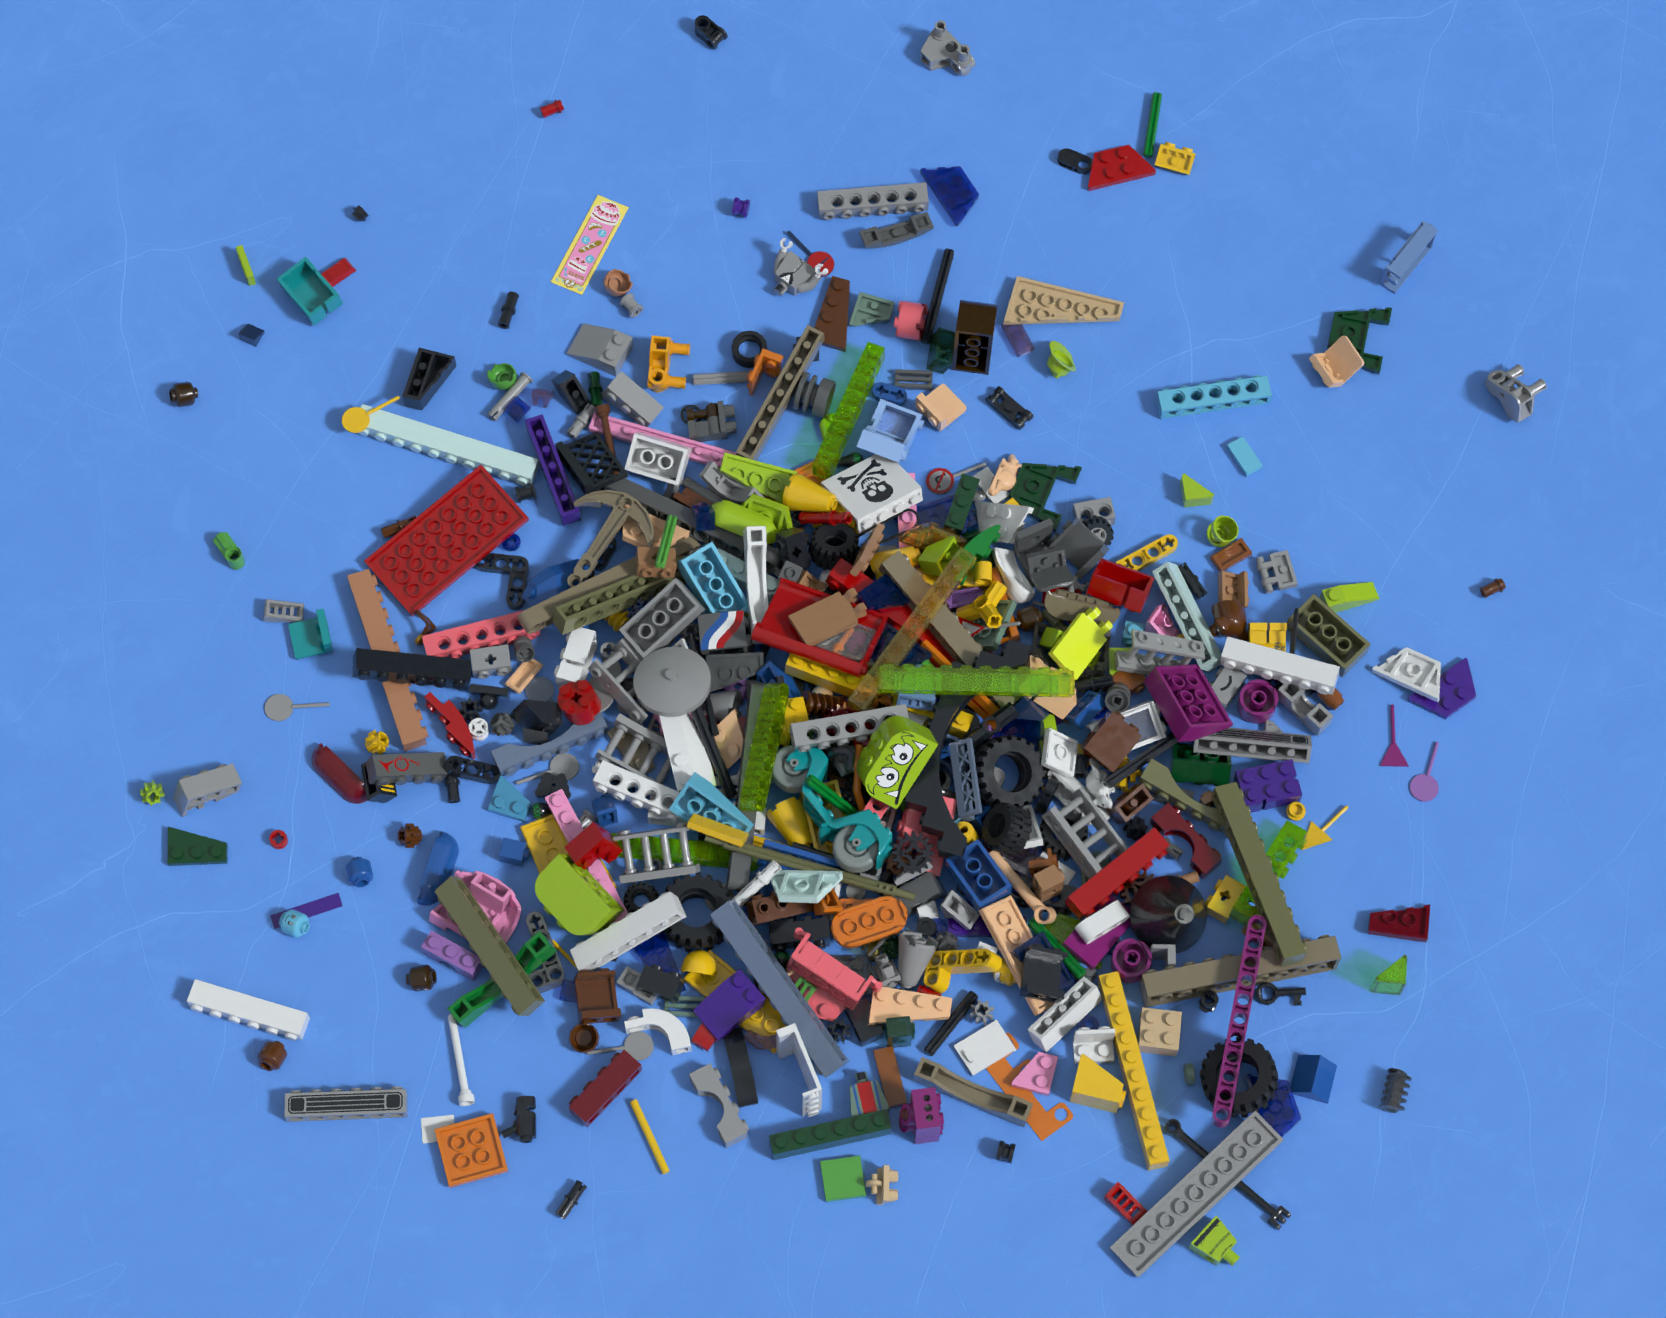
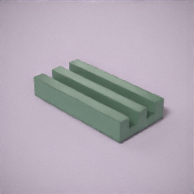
M680 996L678 1002L701 1003L705 997ZM665 1000L664 1011L669 1012L675 1017L698 1018L694 1012L669 1011V1008L695 1009L698 1006L697 1004H675Z

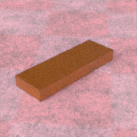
M893 1046L873 1050L883 1093L889 1108L907 1104Z

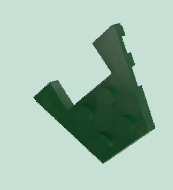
M1387 307L1382 310H1376L1375 308L1359 312L1358 310L1334 312L1327 348H1330L1341 336H1347L1364 361L1362 367L1379 374L1383 356L1364 353L1369 322L1388 326L1392 308Z
M1022 463L1009 498H1014L1020 506L1034 508L1032 514H1029L1040 522L1050 518L1053 522V532H1056L1062 515L1044 509L1056 479L1059 478L1076 484L1082 467L1075 466L1073 468L1065 467V465H1058L1056 467L1047 466V464Z

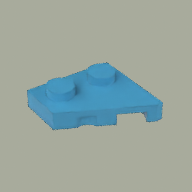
M500 775L488 807V812L525 823L531 808V802Z

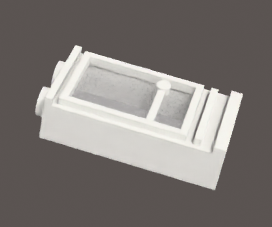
M1148 700L1121 712L1125 717L1124 721L1128 725L1130 723L1135 725L1139 729L1138 733L1142 736L1132 750L1166 738V726L1163 721H1160L1158 715L1160 714V709L1154 701ZM1101 719L1088 723L1086 728H1089L1092 732Z

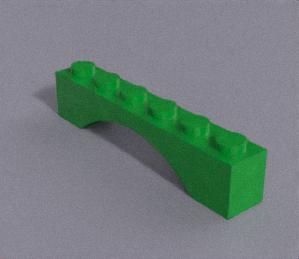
M539 931L524 943L520 951L515 955V958L526 974L529 975L557 950L548 938ZM489 979L478 988L461 996L447 1009L458 1023L466 1028L500 1000L503 995L498 984Z

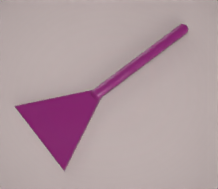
M1391 704L1392 742L1380 766L1409 767L1395 742L1394 705Z

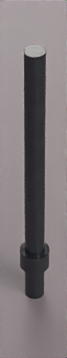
M688 634L689 649L701 655L700 646L697 645L695 634ZM708 694L704 701L711 734L712 736L719 735V730L710 694Z

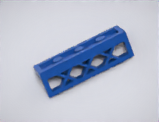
M765 839L761 846L838 869L840 867L835 859ZM759 858L757 861V865L767 867L770 861ZM780 865L782 868L781 870H797L794 868Z

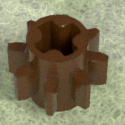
M406 823L405 827H401L398 831V840L406 848H414L415 845H419L422 839V832L418 826H414V823Z

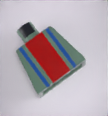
M865 1071L856 1073L857 1084L850 1085L849 1089L851 1117L887 1109L889 1114V1106L878 1080L868 1081Z

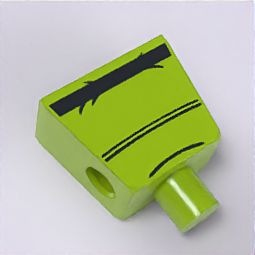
M1217 1216L1210 1221L1189 1246L1192 1251L1216 1266L1222 1259L1233 1266L1240 1258L1232 1250L1237 1240Z

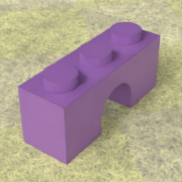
M432 930L421 946L424 955L439 963L441 961L448 963L456 969L457 973L472 981H475L483 968L478 955Z

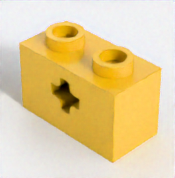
M1228 875L1223 880L1219 879L1214 887L1217 890L1214 896L1209 895L1205 902L1207 914L1226 924L1245 893L1247 886ZM1224 896L1227 897L1224 901L1221 900Z

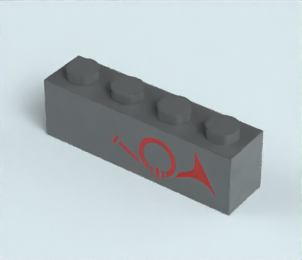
M444 752L372 755L366 762L369 783L377 784L378 786H384L388 783L403 785L412 782L414 784H422L424 782L436 784L442 782L448 775L444 770V763L446 762Z

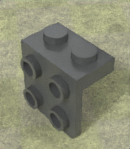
M1063 546L1026 554L1028 574L1039 592H1047L1051 589L1067 587L1075 583L1074 577L1066 565L1065 549Z

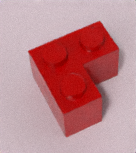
M592 822L564 847L573 862L584 870L590 867L599 857L610 863L623 852L619 843L613 841V834L595 822Z

